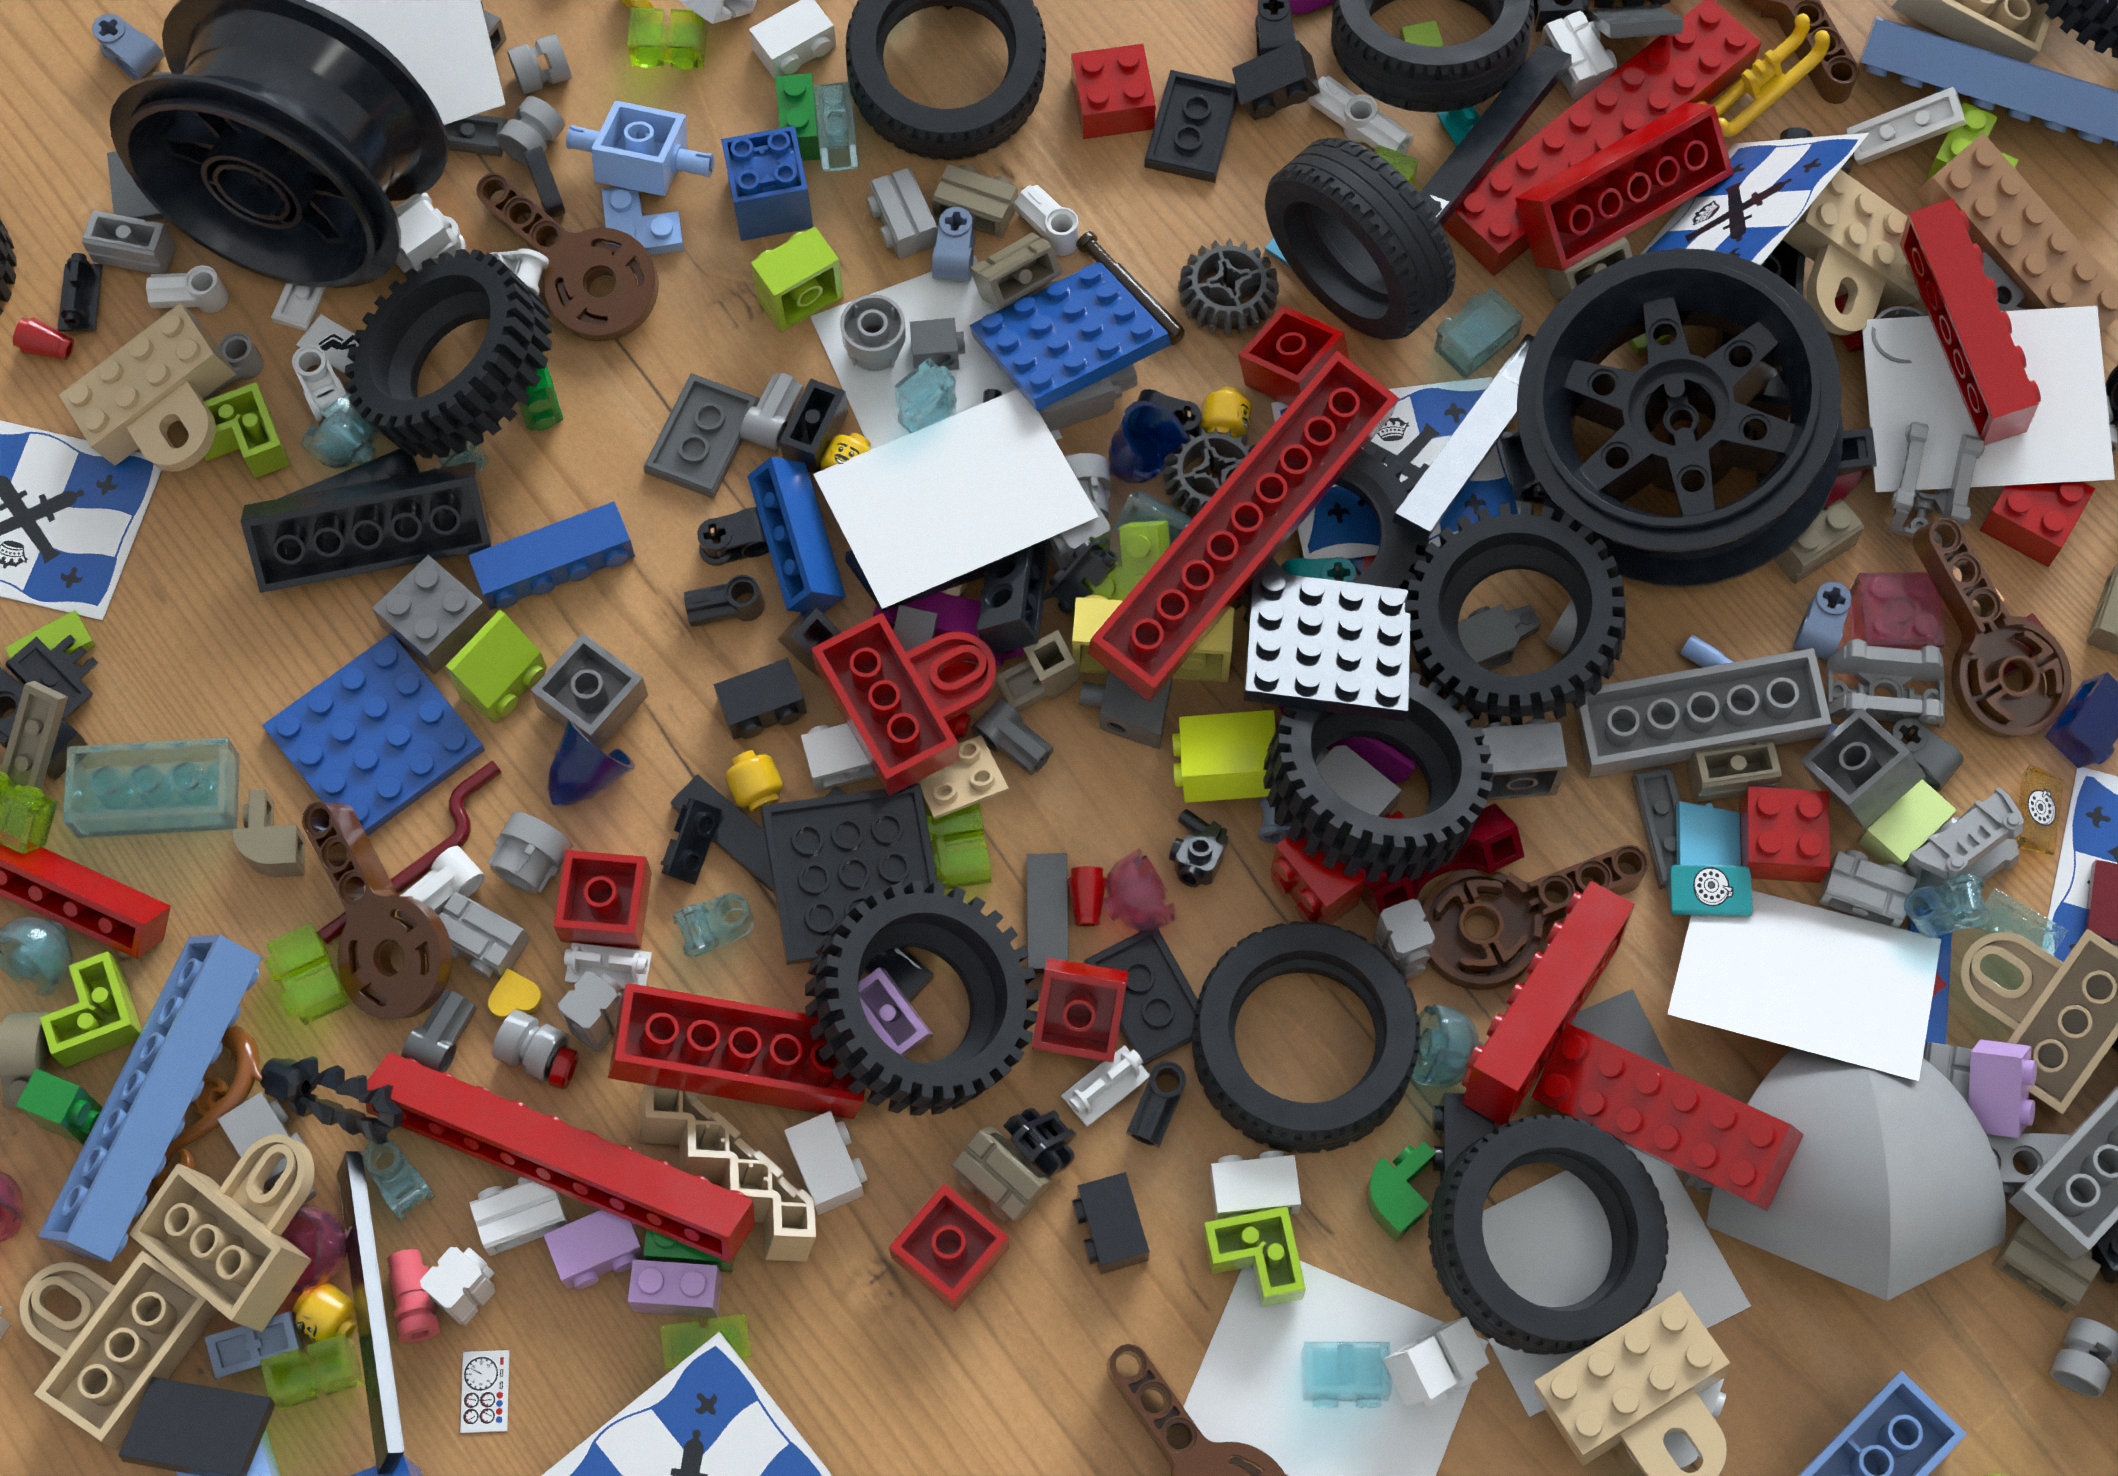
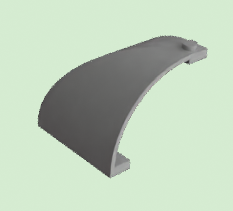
M1793 1048L1769 1072L1747 1104L1793 1125L1804 1134L1769 1209L1765 1211L1713 1186L1706 1224L1707 1227L1888 1301L2005 1242L2006 1204L1996 1157L1979 1120L1952 1083L1927 1060L1922 1058L1919 1081Z

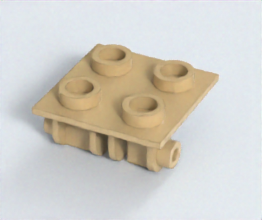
M982 735L958 744L959 761L915 783L921 785L922 796L934 819L1009 791Z

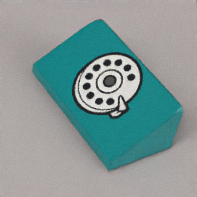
M1670 866L1665 887L1671 914L1752 916V886L1749 867Z

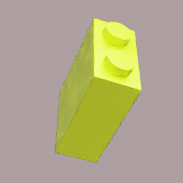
M1274 710L1179 717L1180 733L1172 734L1174 757H1181V763H1174L1175 787H1183L1185 803L1268 796L1271 789H1264L1263 778L1267 770H1263L1268 747L1276 731Z

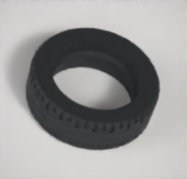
M858 0L852 11V18L849 19L845 50L847 77L853 100L859 106V112L869 126L874 127V131L887 142L894 143L895 147L903 149L905 152L915 153L924 158H942L944 160L955 158L957 160L963 159L965 156L973 157L980 153L983 154L988 152V149H994L1000 146L1001 143L1006 142L1010 139V135L1016 134L1027 122L1028 116L1033 113L1039 101V94L1042 92L1045 76L1046 35L1045 30H1043L1042 18L1037 7L1034 6L1033 0ZM957 6L972 10L990 20L1002 32L1008 48L1006 74L1000 86L992 94L972 105L954 109H940L921 105L901 94L893 87L887 76L883 54L890 31L907 16L925 8Z
M1333 0L1331 43L1338 64L1348 78L1365 93L1397 108L1437 113L1456 111L1477 105L1502 91L1527 58L1534 14L1533 0H1460L1480 11L1489 20L1492 27L1473 40L1441 47L1422 46L1400 40L1384 31L1372 19L1371 16L1378 9L1395 0Z
M1341 138L1319 139L1306 147L1271 178L1265 197V212L1278 248L1305 287L1330 312L1352 328L1382 340L1401 339L1416 330L1451 297L1456 280V263L1451 245L1440 222L1412 184L1390 163L1370 149Z
M1293 921L1289 925L1280 923L1272 927L1263 928L1262 932L1250 934L1248 937L1237 942V947H1231L1217 961V966L1211 969L1204 981L1196 1004L1192 1034V1053L1199 1082L1204 1086V1093L1215 1110L1221 1111L1220 1116L1236 1130H1243L1244 1136L1255 1140L1257 1143H1267L1270 1148L1286 1152L1296 1150L1298 1153H1320L1321 1149L1332 1151L1348 1146L1350 1141L1357 1142L1366 1135L1372 1133L1376 1126L1383 1124L1393 1113L1395 1107L1400 1103L1405 1094L1416 1065L1420 1047V1019L1416 1013L1417 1004L1411 988L1406 986V978L1402 975L1397 965L1389 961L1390 957L1385 952L1383 953L1378 946L1368 943L1365 937L1359 936L1351 930H1342L1340 926H1332L1323 922L1315 924L1312 921ZM1290 973L1317 974L1341 983L1362 1000L1369 1010L1373 1021L1375 1051L1369 1069L1351 1090L1330 1101L1301 1103L1271 1094L1253 1081L1238 1056L1235 1042V1026L1238 1014L1245 1000L1263 982Z
M1550 1114L1547 1117L1544 1115L1523 1117L1496 1128L1470 1144L1456 1157V1160L1449 1165L1440 1179L1441 1185L1436 1188L1434 1193L1435 1196L1431 1203L1432 1214L1429 1215L1428 1238L1431 1240L1429 1250L1432 1255V1264L1437 1270L1436 1276L1443 1287L1445 1295L1451 1299L1450 1303L1460 1312L1462 1317L1467 1316L1471 1326L1480 1331L1485 1337L1489 1339L1494 1338L1496 1343L1509 1347V1349L1516 1351L1522 1349L1524 1353L1547 1355L1552 1353L1555 1355L1573 1352L1593 1345L1642 1314V1309L1647 1308L1658 1290L1657 1284L1662 1281L1663 1271L1667 1264L1665 1255L1668 1254L1669 1231L1666 1228L1668 1222L1667 1216L1664 1214L1663 1201L1660 1200L1658 1188L1654 1185V1180L1650 1173L1646 1172L1641 1160H1638L1631 1149L1628 1150L1622 1141L1616 1139L1608 1131L1603 1132L1599 1126L1589 1124L1581 1119L1574 1120L1569 1116ZM1533 1163H1550L1559 1166L1584 1182L1603 1207L1612 1237V1255L1609 1270L1601 1286L1589 1297L1576 1304L1563 1307H1546L1529 1302L1503 1281L1489 1258L1482 1231L1485 1200L1493 1186L1505 1174L1517 1167Z

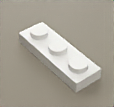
M1951 87L1849 127L1846 130L1848 134L1870 133L1854 152L1855 160L1860 166L1964 126L1967 123L1957 91L1954 87Z

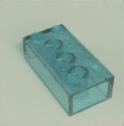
M228 737L68 746L63 822L77 838L237 828L240 754Z

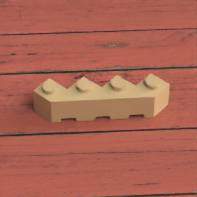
M644 1084L638 1105V1143L679 1145L681 1171L691 1175H701L711 1183H719L721 1187L728 1190L740 1191L753 1200L755 1222H764L765 1260L806 1262L816 1239L814 1199L803 1189L798 1191L782 1176L784 1172L760 1150L755 1152L740 1138L741 1133L720 1113L716 1111L713 1114L698 1100V1093Z

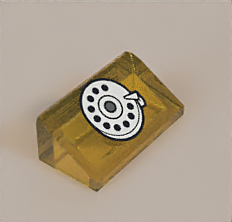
M2031 765L2022 774L2018 809L2023 815L2024 825L2023 832L2015 840L2019 845L2018 848L2054 855L2064 780Z

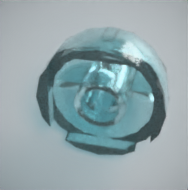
M352 393L344 395L321 413L325 419L319 428L312 423L302 439L301 446L314 459L326 467L341 469L350 467L355 463L361 466L369 461L376 452L373 445L377 440L378 430L355 410L356 407L351 404L348 398Z
M23 916L12 920L0 929V968L20 985H22L24 978L40 986L33 993L40 996H50L65 981L70 973L69 965L73 964L72 947L66 938L68 936L67 930L60 923L51 919L46 921L39 917Z
M1427 1005L1419 1015L1420 1047L1412 1079L1415 1083L1421 1085L1449 1088L1463 1081L1469 1069L1466 1065L1471 1054L1478 1044L1482 1047L1483 1044L1479 1042L1478 1031L1471 1018L1462 1011L1442 1005Z

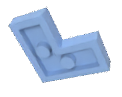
M621 187L601 189L606 228L620 230L631 235L643 245L649 255L684 251L679 211L643 216L640 191ZM608 243V244H612V245H616V246H618V247H621V246L618 245V244Z

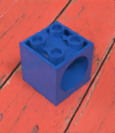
M795 126L721 139L741 241L813 228L808 187Z

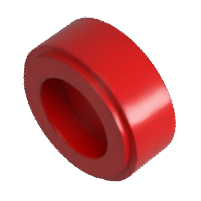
M566 1046L560 1048L550 1071L549 1085L560 1089H565L569 1086L579 1060L577 1050Z

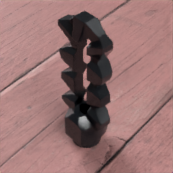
M314 1056L300 1061L291 1058H272L266 1062L261 1070L263 1079L260 1081V1084L265 1089L264 1094L286 1101L299 1116L305 1117L314 1114L322 1124L334 1125L338 1123L349 1134L356 1135L362 1133L366 1139L378 1145L388 1142L387 1134L402 1125L403 1111L391 1099L392 1085L388 1084L368 1091L367 1076L358 1075L345 1081V1069L338 1065L327 1068L319 1073L318 1058ZM317 1085H322L335 1090L336 1094L348 1095L359 1099L360 1103L373 1104L375 1111H378V1118L367 1117L365 1113L352 1108L345 1109L343 1105L328 1099H319L312 1092L317 1088Z

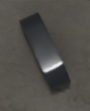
M542 147L523 152L545 213L551 218L565 214L562 199Z

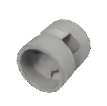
M555 33L536 39L535 46L533 47L525 43L507 49L512 69L523 95L543 89L544 82L547 81L555 85L572 79L565 54ZM544 54L549 70L541 72L536 57Z
M529 96L514 114L515 119L508 120L498 133L496 139L500 147L511 158L527 166L523 152L541 146L545 154L547 151L546 144H549L550 141H555L564 129L565 123L552 106L537 97Z
M518 1009L513 1010L504 1020L496 1035L492 1047V1056L512 1067L523 1064L524 1073L545 1082L549 1080L550 1071L558 1051L562 1046L568 1047L569 1035L549 1024L539 1027L537 1018Z
M2075 1317L2071 1320L2063 1338V1343L2067 1349L2058 1350L2049 1374L2056 1382L2076 1393L2091 1398H2101L2112 1377V1372L2108 1367L2115 1366L2118 1363V1333L2097 1321Z

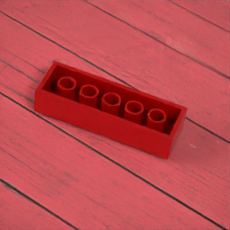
M1686 102L1515 197L1536 266L1564 271L1734 174L1715 105Z
M1953 198L1910 212L1900 246L1979 439L1984 440V445H1988L2026 433L2041 402V395L2034 380L2029 381L2024 369L2027 363L2022 348L2019 345L2015 346L2010 335L2012 333L2010 318L2005 311H2000L1996 302L1998 299L1996 284L1991 277L1987 278L1982 268L1984 258L1981 248L1977 243L1972 244L1968 234L1970 231L1968 217L1964 210H1958Z
M1590 881L1583 894L1578 891L1573 894L1565 909L1567 916L1563 923L1557 921L1546 939L1548 945L1543 954L1538 951L1534 955L1527 968L1526 973L1529 975L1524 984L1518 982L1509 995L1506 1003L1509 1007L1504 1016L1500 1013L1495 1016L1486 1035L1489 1038L1484 1047L1478 1044L1471 1054L1466 1065L1469 1069L1461 1083V1086L1466 1088L1462 1104L1501 1126L1512 1120L1550 1059L1566 1024L1573 1022L1621 945L1635 905L1634 903L1593 881Z
M626 983L619 1002L608 1074L609 1079L818 1114L831 1111L832 1116L848 1119L855 1118L864 1102L865 1089L858 1095L848 1089L854 1080L849 1073L838 1080L831 1072L840 1064L834 1055L823 1061L818 1051L827 1042L824 1037L813 1040L809 1030L819 1021L818 1017L806 1018L805 1013Z
M1570 1023L1566 1024L1531 1098L1547 1108L1564 1116L1572 1117L1574 1120L1581 1119L1589 1124L1599 1126L1603 1132L1608 1131L1624 1144L1765 1211H1768L1804 1135L1793 1125Z

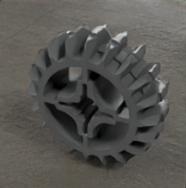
M1229 238L1226 246H1220L1214 240L1211 244V250L1201 245L1200 249H1198V256L1190 254L1187 259V265L1183 266L1180 272L1181 279L1178 281V291L1181 307H1186L1188 319L1196 318L1198 329L1208 324L1210 325L1209 331L1212 335L1217 329H1224V334L1228 337L1231 334V329H1237L1241 336H1243L1246 332V325L1256 330L1259 327L1260 320L1267 321L1270 317V310H1274L1276 307V296L1279 294L1276 268H1270L1271 261L1269 256L1260 258L1261 251L1259 247L1248 251L1246 241L1237 247L1233 246V242ZM1217 271L1214 277L1208 278L1206 283L1200 284L1207 275ZM1258 291L1251 300L1240 304L1242 299L1250 297V293Z
M1200 426L1197 430L1196 438L1186 433L1183 436V444L1175 442L1172 446L1173 454L1166 456L1165 465L1167 468L1163 470V480L1167 482L1165 484L1166 495H1172L1171 504L1173 508L1182 506L1181 514L1184 518L1193 512L1197 515L1256 444L1246 446L1248 440L1246 435L1244 434L1235 439L1231 437V429L1226 434H1220L1217 428H1215L1213 433L1206 434L1205 430ZM1202 457V464L1200 466L1192 468L1190 473L1183 474L1191 462ZM1209 467L1211 468L1212 474H1217V478L1221 476L1220 485L1218 483L1217 478H1212V474L1209 475ZM1200 493H1206V494L1210 495L1211 497L1204 496V495H1202V494H1200Z

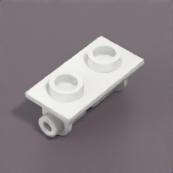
M572 943L571 949H566L564 955V965H567L565 982L576 983L586 971H592L598 977L602 973H606L621 986V989L625 988L626 983L646 986L652 952Z
M1124 1045L1115 1052L1113 1062L1104 1061L1064 1092L1061 1097L1085 1126L1088 1127L1147 1081L1150 1074L1141 1065L1143 1060L1134 1049L1130 1052Z

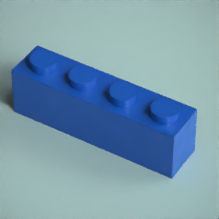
M770 457L747 477L787 611L802 612L817 607L824 614L844 599L846 595L806 463Z
M614 501L470 554L468 557L488 608L492 610L495 608L504 609L511 607L519 599L533 594H546L553 590L555 586L570 580H583L590 576L592 572L602 568L621 566L629 558L635 557Z

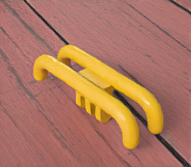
M1803 13L1796 16L1795 28L1791 35L1775 50L1769 49L1763 54L1764 59L1762 61L1760 59L1756 60L1752 64L1753 69H1746L1741 74L1742 78L1711 104L1715 105L1717 115L1720 116L1746 93L1755 100L1730 122H1727L1724 118H1718L1723 137H1731L1741 132L1822 61L1830 45V36L1827 31H1818L1815 34V44L1812 50L1784 74L1780 63L1803 43L1810 29V19L1806 14ZM1705 101L1697 102L1698 104H1707Z

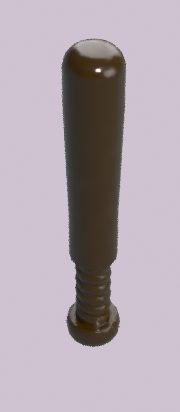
M1088 231L1084 233L1076 243L1077 248L1081 252H1088L1096 263L1101 262L1168 332L1171 345L1179 343L1185 335L1182 325L1121 263H1117L1111 258L1102 246L1098 244V237L1094 232Z

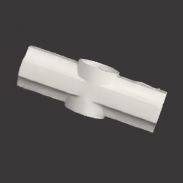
M1322 76L1318 80L1321 93L1309 97L1308 103L1344 127V134L1349 140L1358 143L1365 142L1392 162L1395 160L1399 161L1406 154L1413 142V134L1377 110V103L1372 97L1364 94L1356 95L1330 76Z

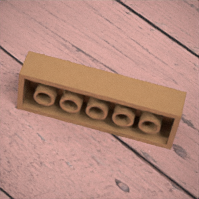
M1984 133L1913 192L1926 207L1954 198L1958 210H1964L1970 224L1968 234L1972 244L1977 243L1982 253L1986 252L2024 292L2025 297L2016 307L2034 310L2097 306L2100 333L2118 318L2117 284Z

